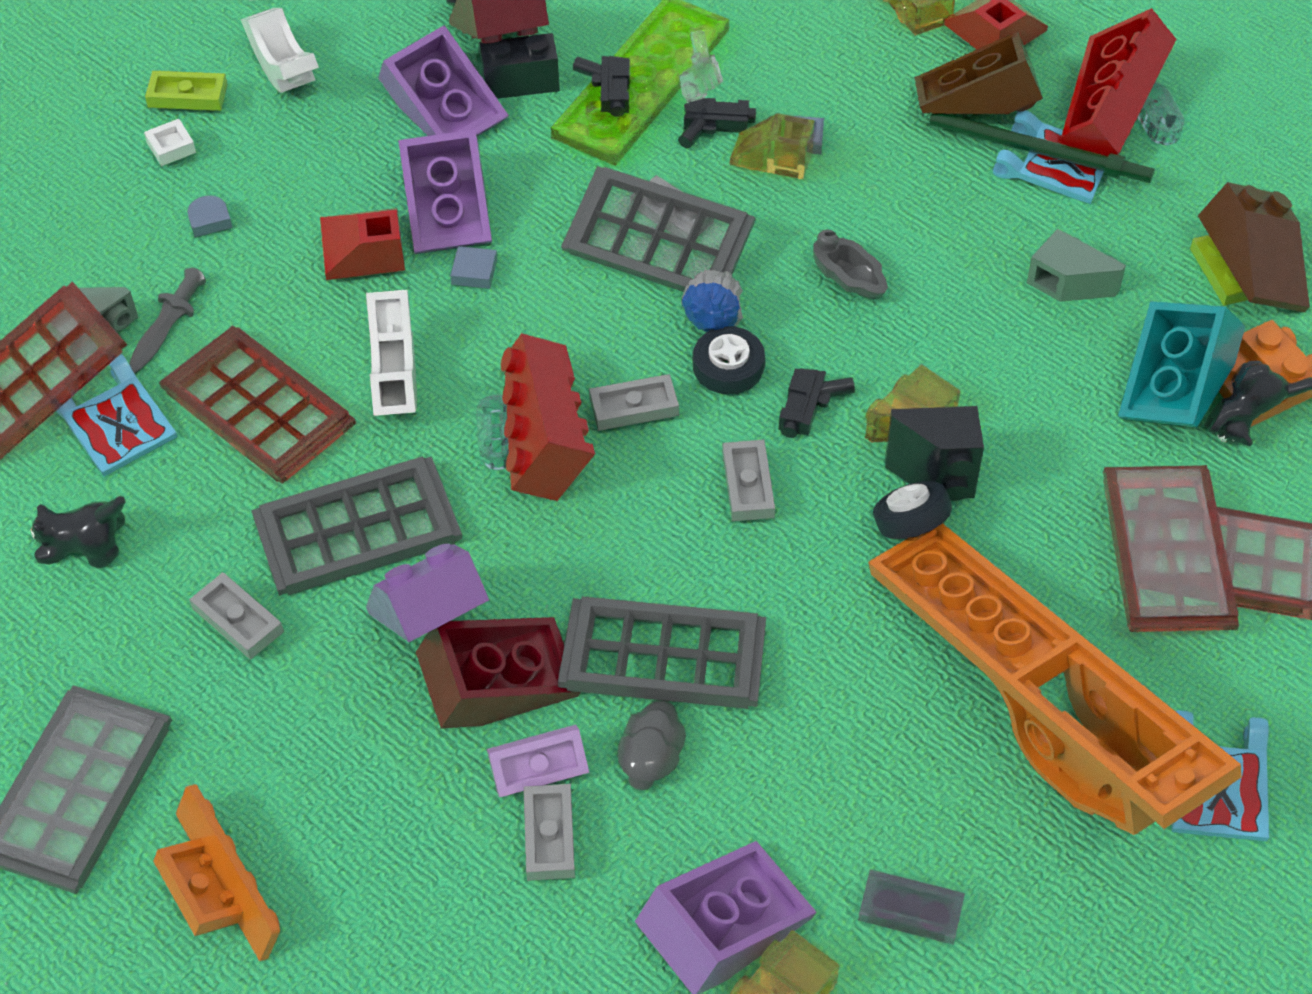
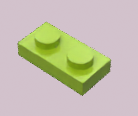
M152 70L145 99L148 108L221 111L228 83L225 73Z
M1206 235L1193 238L1190 250L1223 306L1247 301V297L1211 237Z

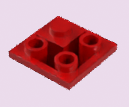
M976 0L946 18L944 22L946 27L976 50L1017 31L1023 45H1026L1045 33L1048 25L1014 0Z
M397 208L320 217L326 280L405 271Z

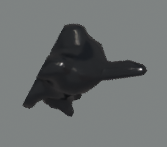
M1261 361L1243 363L1232 378L1233 395L1222 399L1214 407L1205 421L1204 427L1214 434L1217 433L1221 442L1243 443L1251 446L1253 444L1250 437L1252 421L1279 405L1285 398L1312 390V377L1289 383L1283 376L1271 371L1269 366Z
M118 496L109 502L94 501L65 513H55L40 504L37 507V517L34 519L31 528L32 537L42 544L34 554L37 562L49 565L59 562L71 553H82L92 567L102 568L111 564L119 553L114 535L125 524V516L121 512L126 503L125 498Z

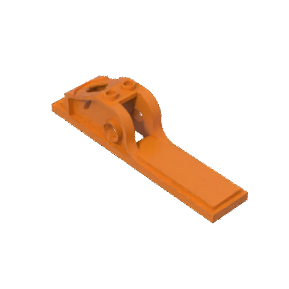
M943 523L929 532L907 538L868 562L870 573L874 578L990 678L1007 705L1013 733L1023 754L1036 772L1075 808L1090 815L1097 814L1114 822L1116 827L1136 835L1154 822L1163 829L1167 828L1242 778L1241 764ZM1063 672L1069 700L1083 725L1066 711L1061 712L1041 695V690L1038 687Z

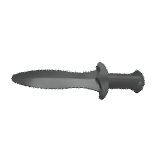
M196 268L185 269L184 279L174 294L161 293L158 295V302L163 303L162 310L156 321L142 336L132 354L129 365L134 373L142 369L158 352L170 328L177 319L184 314L189 317L194 315V309L188 301L196 289L206 283L205 276L200 270Z

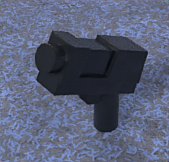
M579 56L576 57L573 63V71L592 77L593 86H601V112H609L614 117H621L625 113H629L630 58L602 56L601 65Z
M691 97L690 102L684 105V111L686 112L684 116V129L686 130L680 135L678 141L684 148H690L702 133L714 134L716 131L747 133L748 123H756V108H749V100H738V103L716 102V98Z
M795 368L788 388V400L779 416L778 430H781V433L788 438H794L797 434L809 436L818 405L826 408L829 405L830 397L855 393L853 378L826 381V371Z

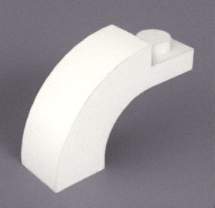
M272 8L241 19L253 51L263 71L276 90L282 93L315 81L312 70L319 68L314 53L304 52L300 48L290 30L282 8Z
M408 290L366 293L371 344L370 382L373 415L416 412V369Z

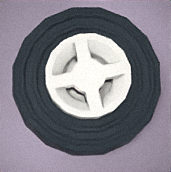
M728 326L718 330H710L698 339L692 352L693 372L700 384L710 391L721 394H739L751 389L760 381L765 369V350L758 337L746 329Z
M921 481L897 488L883 496L876 503L873 516L883 536L890 539H905L919 536L941 525L950 516L952 503L943 484L935 481Z

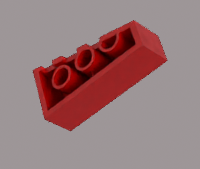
M1152 8L1089 36L1061 135L1069 146L1109 156L1110 153L1117 155L1120 153L1177 40Z
M521 333L512 347L506 348L501 359V370L505 372V387L502 400L507 406L504 435L508 438L509 443L506 470L510 472L512 491L558 501L594 457L595 451L593 444L587 443L584 440V436L587 435L589 428L586 419L579 418L577 414L582 402L579 392L571 391L575 377L566 345Z

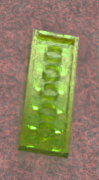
M662 0L614 54L616 57L630 58L629 113H625L621 117H614L609 112H601V86L595 87L591 81L551 126V138L616 166L727 34L730 19L683 0Z

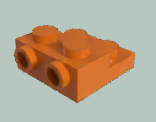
M1269 320L1243 333L1236 363L1220 388L1219 393L1224 399L1233 395L1232 378L1237 369L1248 361H1261L1268 365L1271 371L1283 376L1289 383L1312 377V354L1306 356L1296 346L1297 340L1290 328L1285 326L1280 328L1273 320ZM1312 390L1285 398L1279 405L1253 420L1251 427L1312 398Z

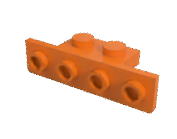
M196 784L186 786L176 811V816L191 841L158 849L153 862L194 936L238 924L258 960H266L269 958L280 933L278 917L272 909L268 908L258 891L255 877L245 869L236 853V847L232 838L225 834L216 819L211 802L204 798Z

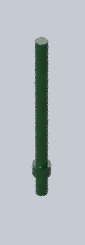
M932 113L929 121L931 126L1104 171V176L1120 179L1123 176L1151 183L1155 168L1128 162L1126 157L1110 153L1109 156L949 114Z

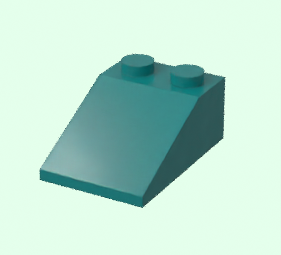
M1150 301L1118 417L1125 420L1197 427L1236 363L1245 325L1224 306Z

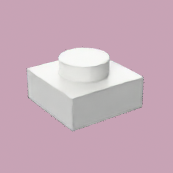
M180 119L144 132L146 142L161 166L196 153L194 142Z

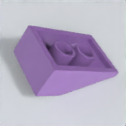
M445 25L385 59L382 63L378 79L398 107L427 136L475 129L477 136L509 116Z
M471 129L398 140L414 253L420 254L458 248V246L467 247L492 243L476 130Z
M442 544L430 549L425 554L426 559L412 566L404 564L389 570L384 575L385 580L373 586L366 605L369 615L406 641L411 642L489 601L468 551L455 544Z
M754 841L658 885L638 915L635 923L691 994H701L730 979L811 920L817 912L761 845Z

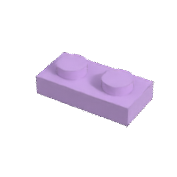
M577 725L486 749L499 797L524 791L525 786H542L589 773Z

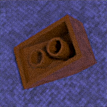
M1018 31L914 77L922 113L1009 114L1014 111L1028 110L1037 101L1043 99L1034 68Z
M1227 182L1199 213L1198 218L1250 303L1305 313L1310 306L1300 222L1291 209V201L1278 191L1269 192L1257 189L1251 185L1243 186Z

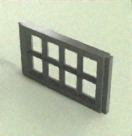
M584 596L581 599L573 598L558 687L567 688V691L744 709H748V706L757 707L766 617L758 616V613ZM595 617L624 620L620 642L592 639ZM634 621L662 624L659 646L631 643ZM672 625L701 628L698 649L669 647ZM711 629L739 631L737 653L709 651ZM590 650L618 653L615 675L586 673ZM629 654L657 657L655 678L626 677ZM668 658L696 660L694 683L665 680ZM707 662L736 664L734 686L704 684Z

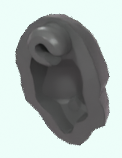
M823 230L818 234L817 241L813 244V258L826 278L833 279L845 291L850 293H856L871 299H879L883 296L888 285L882 273V264L855 241L839 238L836 232L832 230Z
M654 700L640 712L632 714L620 739L617 752L618 762L622 770L629 776V784L636 790L649 789L655 780L669 775L679 763V754L685 744L686 732L684 726L679 721L674 705L669 701Z

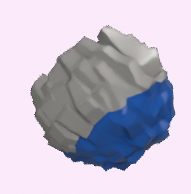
M705 270L698 273L693 280L689 281V285H686L681 304L689 321L699 330L707 332L728 326L737 327L743 319L739 302L743 290L739 281L732 278L730 272Z

